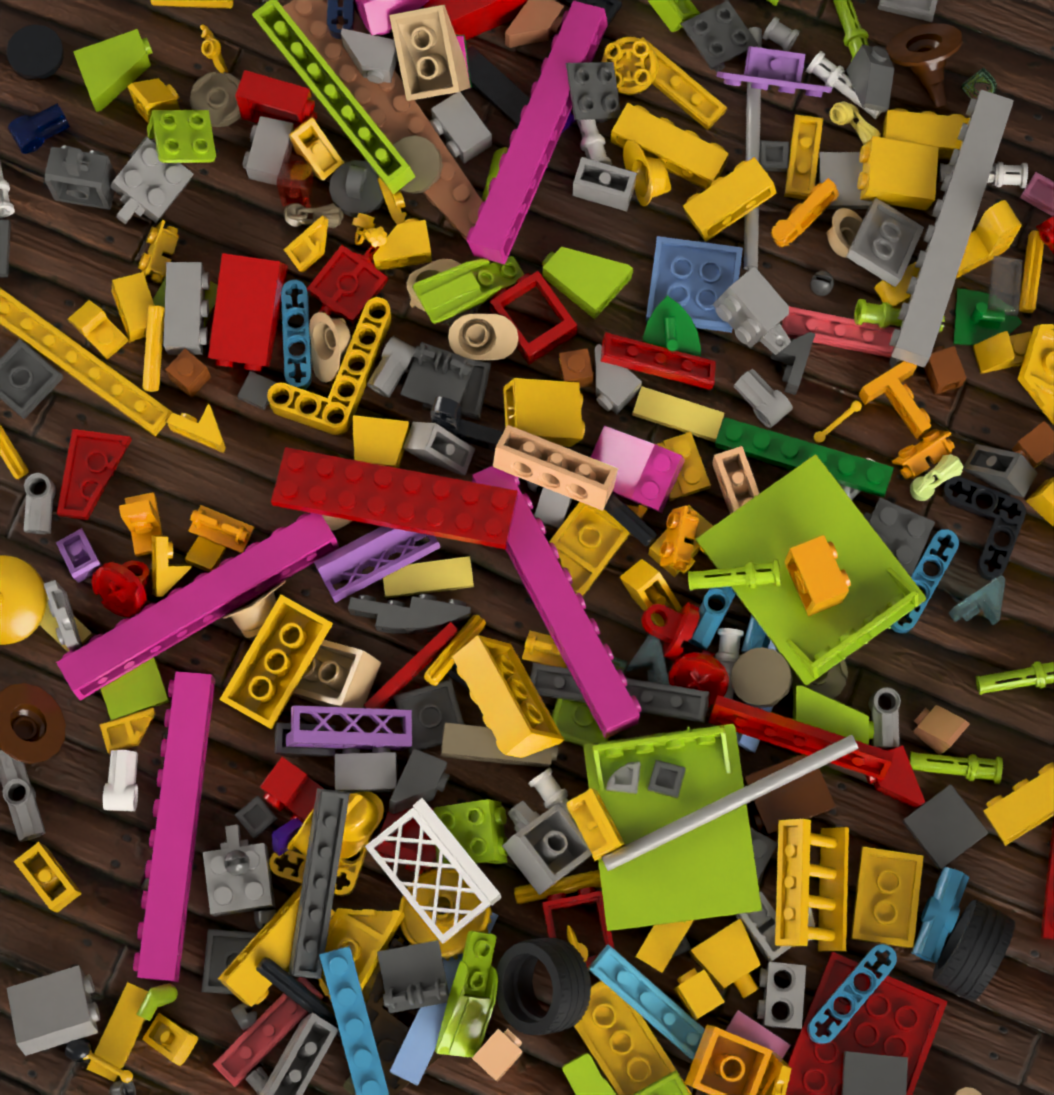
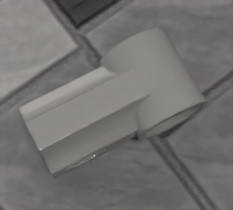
M392 336L387 342L381 355L382 360L369 379L367 386L375 393L389 398L404 372L407 373L411 369L415 359L413 355L416 348Z
M754 369L747 371L734 384V388L754 408L753 410L757 418L768 428H772L793 409L787 397L779 390L774 391Z
M33 473L27 477L24 483V490L26 492L24 532L51 534L53 499L56 495V486L46 475ZM45 482L47 485L45 492L41 495H35V486Z
M892 688L878 690L871 695L868 703L871 711V721L874 722L872 746L881 749L899 747L898 709L901 699L897 691ZM880 695H885L891 700V708L889 710H883L878 705Z

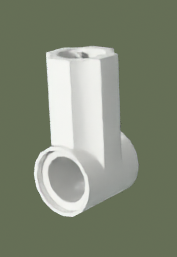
M111 750L108 783H105L103 791L104 810L136 811L138 803V786L136 784L137 752Z

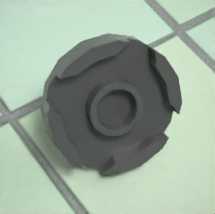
M354 160L344 163L335 170L330 179L329 192L333 203L340 207L345 215L350 217H357L358 213L367 214L375 209L377 211L385 200L378 183L379 176L367 161Z

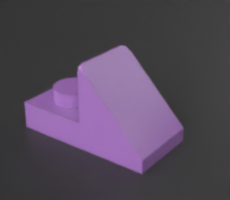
M82 528L56 542L72 577L78 583L91 577L102 566Z

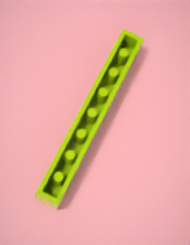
M269 0L252 13V16L389 190L395 194L416 176L410 166L277 0Z

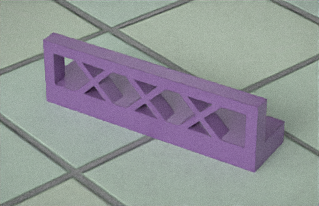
M381 526L314 561V564L336 603L441 547L435 536ZM426 536L430 541L420 547L414 546L415 542ZM396 552L402 553L399 558L388 560L390 555ZM369 566L375 567L374 571L368 574H361L363 569ZM342 580H349L346 586L338 590L334 589V584Z
M320 706L291 707V732L286 734V747L357 748L365 750L385 747L390 748V750L403 751L412 746V710ZM300 713L311 714L319 724L311 731L300 730ZM319 714L328 715L323 719ZM332 715H340L348 723L341 732L334 731L326 723ZM348 715H355L356 717L352 720ZM362 716H369L378 725L371 733L363 732L356 724ZM378 716L386 718L383 721H381V719ZM391 717H403V734L393 733L385 723ZM322 726L326 731L317 730ZM350 728H352L355 732H347V731H348ZM380 728L384 731V733H376V732H377Z

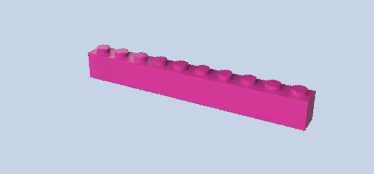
M573 1L569 11H565L559 34H555L553 37L551 53L548 58L546 57L543 60L540 78L533 83L530 101L528 105H524L522 108L520 124L511 134L510 147L507 153H504L500 159L499 172L496 178L493 177L490 182L489 195L486 202L481 203L475 227L472 226L468 232L467 243L473 256L505 265L572 109L566 63L593 61L608 26L604 8Z
M493 466L473 474L472 482L518 490L517 502L505 550L604 738L607 739L638 724L639 713L642 711L641 706L634 695H629L625 687L628 685L627 680L621 669H615L612 663L614 657L607 643L602 644L598 637L600 631L594 618L589 619L585 613V601L579 592L575 594L571 586L573 581L566 567L561 568L557 560L559 559V553L554 543H548L544 536L546 530L542 520L539 517L535 519L531 511L533 506L527 493L522 494L518 487L520 485L519 478Z
M306 512L288 527L276 529L264 541L249 545L242 554L235 558L225 559L213 571L198 575L192 583L184 588L172 590L167 595V598L158 603H151L145 606L138 615L131 619L121 620L109 632L94 636L89 640L88 644L80 649L68 651L56 663L70 688L81 701L313 564L314 561L339 548L336 537L322 515Z
M176 671L175 680L170 679L168 696L172 698L171 709L166 710L164 720L165 727H169L167 739L162 740L161 757H165L163 769H159L157 775V787H161L160 799H155L153 806V817H157L156 830L152 829L150 832L149 847L153 848L152 860H147L145 878L149 879L148 891H143L141 908L146 909L144 922H139L137 939L142 940L140 953L135 954L133 970L138 972L137 978L179 982L215 688V678L211 674Z

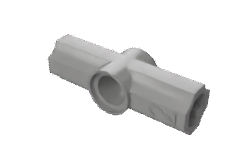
M0 750V781L3 787V798L8 803L20 842L38 838L45 834L46 831L36 803V792L31 786L24 762L16 761ZM25 787V797L20 801H14L13 792L15 789Z

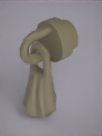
M291 203L286 206L283 213L285 221L294 227L303 224H313L323 215L328 218V227L332 229L341 224L344 216L341 208L337 207L334 203L317 208H305L299 203ZM307 213H313V219H307Z

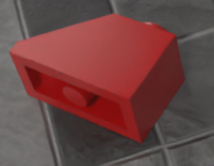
M904 746L888 750L894 753L884 780L865 775L869 784L873 783L875 790L913 808L922 806L926 802Z

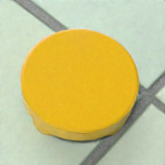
M623 37L613 43H609L605 48L601 61L614 63L618 93L624 95H634L646 90L655 80L658 71V60L654 50L647 42L636 37Z

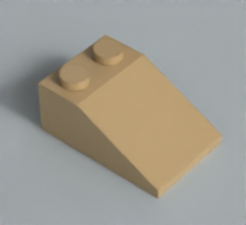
M445 5L389 15L407 101L456 93L470 88L465 58Z
M323 640L292 695L323 707L364 708L381 662L364 650Z

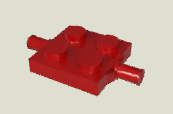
M343 245L339 247L307 287V292L317 298L323 305L318 312L326 313L328 316L331 313L340 315L354 325L361 316L367 301L375 298L388 282V277L377 270L372 263L374 261L373 255L379 246L374 248L371 245L364 255L353 253Z

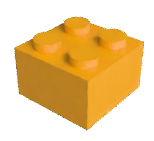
M824 535L790 548L784 561L808 617L841 604L849 592L848 587L851 586L846 571L844 569L840 570L835 559L838 558V554L834 544L831 541L827 542Z
M707 1024L684 1084L710 1095H756L773 1051Z

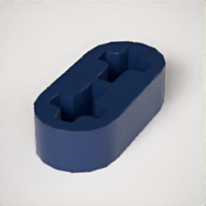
M328 0V30L335 39H342V29H337L336 26L338 24V16H343L344 25L342 28L353 30L354 0H343V7L338 6V0Z

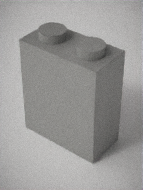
M79 965L7 988L16 1044L25 1056L98 1033L96 1021L100 1020V1013L96 1002L92 1003L91 993L95 992L93 980L90 974H84Z

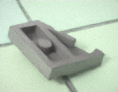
M56 580L44 583L49 598L48 606L50 612L56 618L59 626L56 628V633L60 644H65L69 650L80 649L83 646L67 592Z

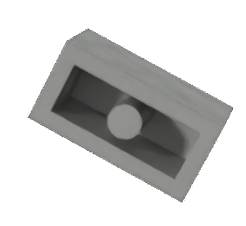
M461 92L453 94L431 108V125L439 136L443 134L448 141L446 145L450 153L455 158L459 156L463 163H466L492 146V134Z
M260 116L258 125H253L251 130L250 142H253L251 150L246 151L243 159V168H246L249 179L282 186L293 147L289 134L295 130L293 123Z
M581 157L573 182L572 196L627 212L635 188L637 173Z
M347 748L342 749V754H335V791L348 793L368 791L372 793L394 792L398 784L396 752H390V748H373L372 753H360V749Z

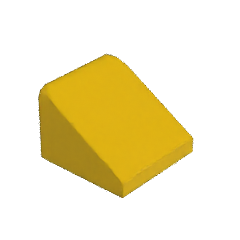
M198 536L187 553L185 561L194 567L211 572L218 567L226 547Z

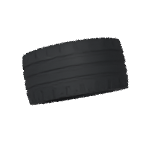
M975 899L972 900L962 912L952 932L949 934L942 948L940 958L935 965L932 979L949 991H953V993L970 1001H975L986 989L1003 960L1013 936L1015 921L1006 914H1003V912L995 910L990 905H986V903Z
M558 938L525 940L509 947L500 958L501 960L497 966V1003L502 1015H504V1018L515 1030L527 1035H545L561 1032L576 1025L585 1015L591 995L590 974L584 958L569 942ZM538 959L545 964L552 981V1004L547 1013L540 1007L535 997L532 983L533 972Z

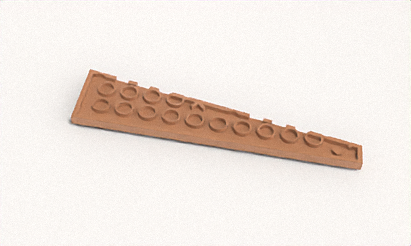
M293 0L282 6L392 145L403 137L415 135L426 138L436 146L442 156L443 167L438 181L434 182L429 187L430 189L423 193L428 201L442 212L446 220L467 241L468 232L472 226L475 227L478 220V210L483 201L416 101L406 100L403 82L394 70L391 83H373L361 75L343 47L342 39H335L329 33L327 24L328 0ZM338 0L339 7H343V0ZM354 10L353 31L370 34ZM338 16V24L336 26L337 29H342L344 25L343 16Z

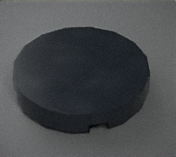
M35 24L25 26L15 32L8 42L6 51L8 61L16 74L29 80H33L32 78H40L41 80L50 77L58 71L64 59L63 44L56 32L46 26Z

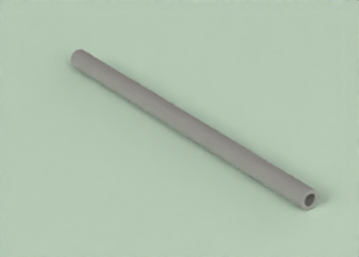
M758 27L749 28V32L758 43L756 47L762 48V29ZM747 82L746 160L749 161L755 157L760 164L761 89L751 88L752 82ZM759 206L744 216L745 270H750L754 266L758 269Z
M850 735L601 857L607 871H610L859 749L853 735Z

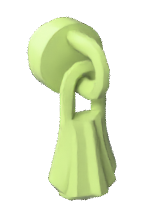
M952 454L943 455L939 463L924 477H917L911 483L910 492L912 497L919 501H926L934 494L935 488L944 481L960 476L963 469L960 459ZM933 475H936V477L938 478V480L935 482V477Z

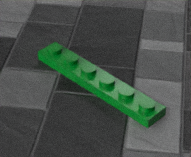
M726 417L723 419L715 441L716 448L728 451L743 446L746 457L794 470L816 454L838 484L883 498L885 497L894 467Z

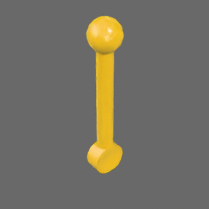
M853 401L850 408L826 429L814 434V441L817 444L823 443L826 435L853 412H858L862 409L861 402Z

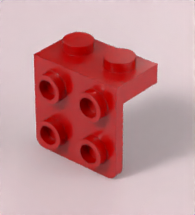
M412 808L396 814L387 812L380 834ZM412 818L403 825L402 837L419 839L420 826ZM398 830L394 832L391 836L397 837ZM424 832L423 840H431ZM383 841L375 850L382 858L395 859L397 842ZM401 842L399 859L417 861L418 844ZM423 844L421 861L434 863L436 860L435 845ZM406 865L405 869L415 873L416 865ZM420 866L419 875H422L423 871L430 872L433 867Z

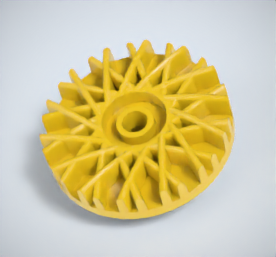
M438 868L420 875L418 883L436 885ZM442 868L440 885L458 887V872L455 869ZM463 880L462 888H470ZM407 887V890L413 895V887ZM417 888L416 901L420 906L433 907L435 889ZM439 890L438 908L455 909L457 892ZM461 892L459 910L472 911L482 902L475 893ZM403 895L399 911L406 915L400 926L410 945L439 940ZM490 906L444 944L439 940L442 958L449 961L453 957L457 960V955L464 953L469 931L488 933V924L492 922ZM425 911L432 920L433 911ZM437 912L436 926L444 934L454 926L455 914L445 913L440 915L441 912ZM459 914L458 922L466 915Z

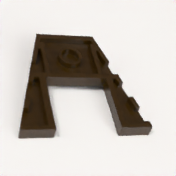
M393 937L388 949L405 945ZM379 969L365 1005L388 1091L391 1095H396L411 1083L390 1073V1069L410 1028L382 1008L384 1005L383 994H385L381 969ZM434 1051L427 1067L438 1058H441L443 1054H437Z

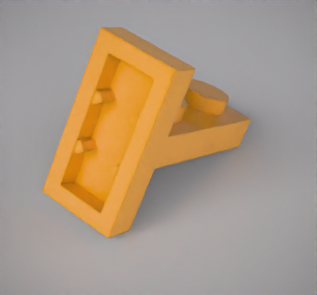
M903 361L863 386L858 396L866 405L884 393L918 440L931 428V420L928 413L923 408L919 409L914 402V395L911 389L906 384L902 385L901 383L912 376L917 368V365Z
M152 492L125 498L126 504L120 505L119 509L122 520L131 531L134 553L136 557L152 554L151 535H163L156 495Z

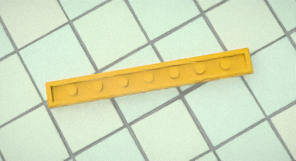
M0 288V325L153 436H157L167 423L172 413L171 410Z

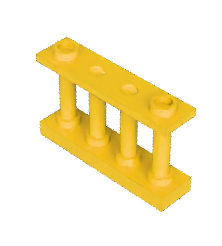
M779 820L776 946H808V939L818 940V951L820 952L846 951L848 827L821 828V834L811 833V820ZM810 845L820 847V865L810 864ZM809 876L820 878L819 896L809 895ZM809 907L819 909L818 927L808 926Z

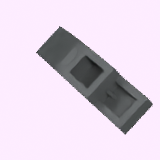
M420 594L419 598L412 596L410 608L405 607V603L395 600H388L387 604L376 602L375 597L368 595H359L358 598L350 597L348 607L350 615L376 619L375 627L377 632L392 634H418L443 630L450 622L456 626L471 618V607H467L465 602L450 599L448 603L437 601V597L427 594Z

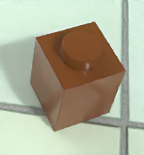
M945 346L933 348L924 370L934 395L961 387L967 377L955 346L946 349Z
M588 348L559 353L561 380L579 382L580 388L592 387L593 372Z
M186 349L165 369L169 379L191 398L211 378L207 366Z
M1043 421L1021 438L1012 450L1022 454L1035 469L1054 454V431Z

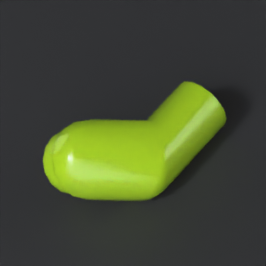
M168 983L151 988L136 1015L151 1021L158 1007L170 1004L176 1000L178 995L176 987Z

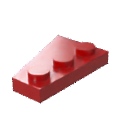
M72 429L57 508L58 516L83 520L89 519L132 441L130 436Z

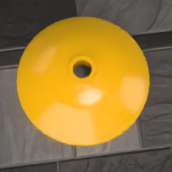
M1 555L0 645H9L24 640L37 629L45 614L47 594L41 576L32 565L17 557Z

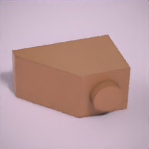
M528 0L506 30L505 45L512 48L548 41L554 32L558 34L561 30L564 6L555 0Z
M936 705L931 711L925 707L914 720L918 726L912 732L937 754L941 755L953 745L970 723Z

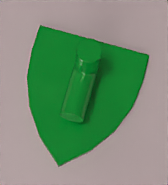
M957 289L953 344L975 345L1004 331H1008V334H1011L1022 324V321L1014 311L1001 300L987 293Z
M667 295L657 305L647 321L643 342L668 348L669 351H679L701 357L698 331L691 317L680 304Z

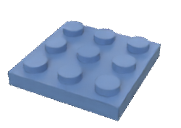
M657 236L646 321L649 320L657 305L668 295L683 307L691 317L696 328L732 333L733 328L728 322L723 321L717 315L713 304L739 279L743 248Z

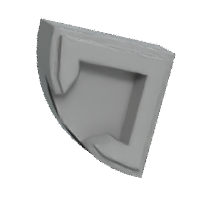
M630 762L616 770L609 778L606 790L637 794L641 763Z

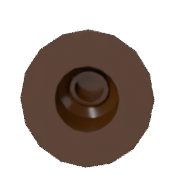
M929 23L914 26L894 36L886 46L890 60L895 64L911 68L937 109L948 105L943 82L945 80L944 66L946 65V59L957 52L963 43L961 31L955 26L943 23Z
M26 683L9 685L0 692L1 750L16 761L29 764L44 762L55 755L65 740L66 723L62 710L54 698L40 687Z

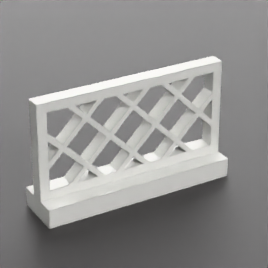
M423 798L417 801L411 810L365 846L442 944L490 905H494L501 899V894ZM412 818L420 826L419 839L402 837L403 825ZM398 830L397 837L391 836L394 832ZM424 832L431 840H423ZM383 841H396L395 859L382 858L375 848ZM401 842L418 844L417 861L399 859ZM423 844L436 845L440 850L438 863L421 861ZM443 855L449 861L450 864L442 863ZM386 863H394L393 871ZM398 864L416 865L414 883L401 882L398 879ZM420 866L438 868L436 885L418 883ZM442 868L455 869L458 872V887L440 885ZM464 880L470 888H462V881ZM406 887H413V895L410 894ZM417 888L435 889L433 907L420 906L416 901ZM439 890L457 892L455 909L438 908ZM461 892L475 893L482 902L472 911L459 910ZM425 911H433L432 920ZM437 912L455 914L454 926L444 934L436 926ZM459 914L466 915L458 922Z

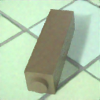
M445 723L443 726L440 757L549 768L551 760H557L558 745L519 758L503 754L496 745L497 739L488 727Z

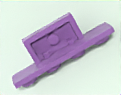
M748 46L744 75L717 71L716 76L724 78V84L741 86V81L752 82L751 88L768 90V85L779 86V92L795 94V90L798 88L805 89V95L822 97L823 92H832V87L801 83L806 54Z

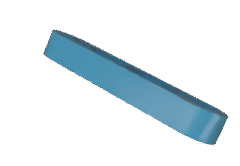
M290 280L283 285L281 292L284 375L287 384L305 390L312 381L309 297L303 282ZM292 289H298V292L301 293L297 296L298 307H293L292 297L287 295L292 294ZM293 315H300L304 318V323L299 328H292L288 325L289 318ZM300 342L304 344V353L299 356L292 355L289 352V348L293 343ZM294 363H300L301 373L303 376H306L302 377L299 383H296L295 379L291 378L296 375Z
M940 530L931 539L911 576L916 585L923 589L926 600L915 608L918 609L917 612L914 609L909 612L907 620L910 624L905 622L901 626L897 621L891 625V629L895 632L907 633L917 623L958 549L959 539L953 531ZM944 538H948L950 540L948 545L952 548L947 547L941 557L935 555L941 546V543L937 540L942 541ZM931 561L937 564L939 572L936 576H928L924 573L923 564L925 562Z
M885 944L873 947L814 1015L807 1026L808 1036L813 1042L825 1044L832 1041L891 972L897 962V956L892 947ZM875 952L879 954L886 952L888 954L886 960L889 964L888 966L882 964L875 970L876 973L880 974L877 979L871 970L864 967V964L867 963L869 967L873 966L878 959L874 955ZM859 973L867 975L870 979V987L866 991H859L854 986V977ZM845 997L848 999L851 1005L849 1013L840 1015L834 1010L833 1005L836 998ZM827 1009L834 1019L840 1021V1024L837 1026L835 1021L831 1022L827 1027V1031L830 1033L829 1036L822 1035L818 1037L815 1034L818 1030L815 1023L822 1024L829 1018V1016L824 1014Z

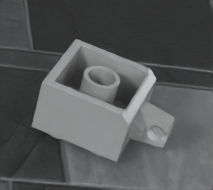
M147 137L110 186L111 189L122 196L119 201L125 204L116 218L126 224L134 213L140 217L142 214H145L157 223L190 182L194 174L181 163L160 162L156 144Z
M755 266L734 282L714 302L713 306L716 308L717 315L723 321L730 324L735 330L738 340L743 344H747L749 348H752L760 341L777 355L791 343L790 338L780 324L789 315V306Z
M521 801L509 810L508 815L514 822V828L517 833L505 842L502 847L539 895L592 855L579 828L563 807L556 804L540 816L536 811L533 812L524 801Z
M239 825L225 826L227 843L220 844L221 850L203 852L210 914L217 917L258 909L276 908L267 845L265 843L249 845L248 839L241 840ZM240 850L249 857L250 867L245 874L234 876L225 869L224 860L231 851ZM244 859L229 861V866L244 863Z

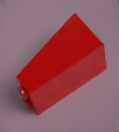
M429 0L423 5V8L445 5L455 34L465 35L466 41L515 19L528 0Z
M222 253L208 358L216 359L215 365L233 368V362L245 363L244 369L260 372L262 371V366L270 367L282 304L281 292L286 282L288 265L280 261Z

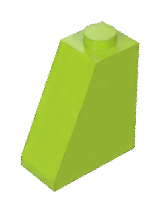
M138 29L73 51L96 112L102 111L128 85L134 82L151 66L148 55L153 54L147 37L141 39Z
M562 246L556 253L550 252L542 262L543 278L593 319H596L632 279L633 268L628 264Z
M793 683V720L844 737L853 735L856 741L869 745V739L874 738V722L869 721L867 714L803 684Z

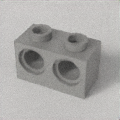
M760 891L762 911L736 914L735 916L737 919L742 920L748 935L767 962H771L792 946L775 945L776 911Z
M768 962L765 969H760L759 987H764L763 1000H758L757 1019H762L761 1026L802 1029L806 965ZM777 971H783L789 976V985L784 989L777 987L774 983V975ZM776 1002L783 1003L787 1008V1016L783 1020H777L772 1015L771 1009Z

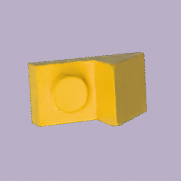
M313 117L307 119L289 134L296 154L304 157L319 180H325L344 164V161Z
M90 300L68 318V321L106 360L128 342L127 337L107 318L103 309Z
M1004 331L973 345L980 374L1022 365L1030 341L1031 331L1009 336L1008 331Z
M210 404L207 405L199 423H197L198 420L189 414L181 413V415H177L173 412L171 413L167 421L171 431L219 452H225L226 446Z
M151 535L152 594L156 597H163L192 566L189 564H168V559H173V543L168 542V536Z
M161 1013L157 1014L142 1038L143 1041L179 1066L186 1061L199 1039L196 1035Z

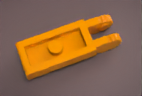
M827 178L823 183H818L811 190L810 196L791 210L787 220H779L776 226H773L771 236L777 246L786 247L789 243H792L839 197V192L833 181Z

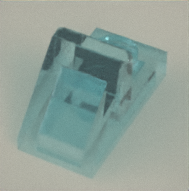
M1003 575L954 606L949 612L954 622L956 623L962 618L967 622L979 614L981 609L991 624L995 625L1001 615L1006 580Z
M649 634L628 665L627 671L651 667V670H647L648 682L670 685L660 639Z

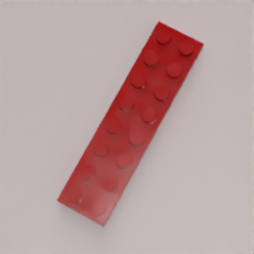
M285 447L271 503L272 506L506 549L518 490Z

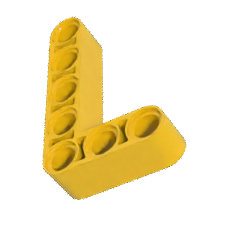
M1006 200L1000 201L986 210L975 231L971 232L956 279L998 257L1012 244L1022 224ZM916 262L907 266L901 281L896 287L884 280L874 287L882 302H888L892 305V308L901 309L903 302L909 303L911 294L906 292L912 276L917 277L920 268L915 267Z
M375 297L365 304L328 398L286 383H276L270 387L267 394L272 411L278 416L332 435H342L347 432L391 325L392 316L389 303L383 298ZM376 310L385 312L382 318L376 319L371 317V314ZM365 336L375 338L374 342L369 345H365L360 341ZM354 362L365 364L363 369L359 371L350 369ZM344 388H352L354 390L353 395L350 397H342L340 392ZM279 395L289 396L286 403H275V399ZM313 404L316 406V410L311 414H305L302 412L303 407ZM334 414L344 416L340 423L334 424L329 422L330 417Z

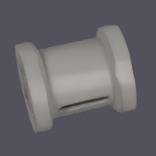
M775 16L766 28L762 38L766 41L770 39L783 47V51L788 52L795 43L800 31L788 28L780 23V19Z

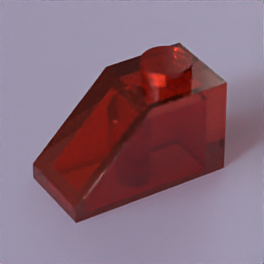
M302 161L282 163L276 183L282 206L299 203L305 208H311L314 177L311 165H307Z

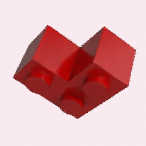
M283 757L280 758L260 786L265 793L263 798L267 803L280 812L283 808H286L294 814L291 820L298 818L302 823H304L314 809L317 788L324 789L311 780L305 772Z

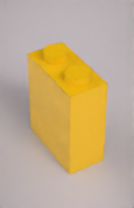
M872 136L866 146H862L859 156V162L863 163V171L860 172L857 182V188L861 189L860 200L873 201L877 198L888 205L926 211L935 201L939 147Z
M514 378L503 386L506 426L515 427L565 447H572L583 439L585 423L581 415L583 395L580 392L579 382Z

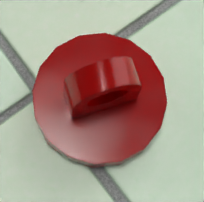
M128 561L122 565L114 562L104 563L93 573L91 579L93 591L96 596L100 594L103 599L101 603L112 613L122 617H131L145 607L147 597L144 587L149 582V568L143 562Z
M690 602L686 603L680 612L662 604H654L643 613L641 619L642 626L650 635L665 641L662 655L673 661L678 659L683 653L684 648L680 647L683 641L688 642L689 639L691 640L699 621L700 609ZM653 613L659 614L664 620V626H656L651 620V615Z
M703 650L702 653L683 654L675 660L669 672V685L710 692L708 707H710L711 704L715 703L717 695L724 697L727 693L729 676L725 667L714 658L715 653Z

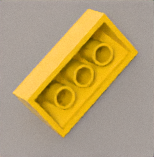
M280 595L219 700L272 729L333 623L287 597Z
M477 635L452 656L457 665L458 675L469 687L471 699L479 706L483 713V721L492 730L497 739L496 745L503 754L523 758L564 741L563 736L510 643Z

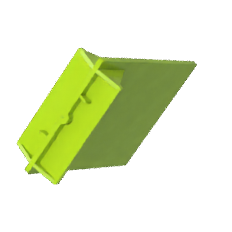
M816 454L757 496L755 495L753 499L695 539L717 569L745 567V563L753 561L754 564L772 563L774 559H779L781 586L765 584L757 585L754 589L748 588L747 585L730 587L805 686L815 681L860 647L868 644L870 640L885 629H890L892 624L926 600V596ZM824 535L827 542L831 541L834 544L838 554V558L835 559L840 570L844 569L846 571L851 586L848 587L849 592L841 604L808 617L784 561L790 548Z
M734 724L692 730L690 727H687L685 731L657 733L648 736L585 744L583 747L589 789L593 788L600 794L626 845L744 788ZM656 760L686 768L678 799L648 791ZM630 762L641 763L637 794L606 790L609 778L616 770ZM747 804L610 871H607L602 858L598 860L607 931L675 922L685 923L690 920L762 911Z

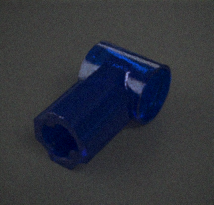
M57 103L32 117L24 115L14 119L8 125V130L23 154H28L38 150L43 145L44 140L69 128L70 125Z

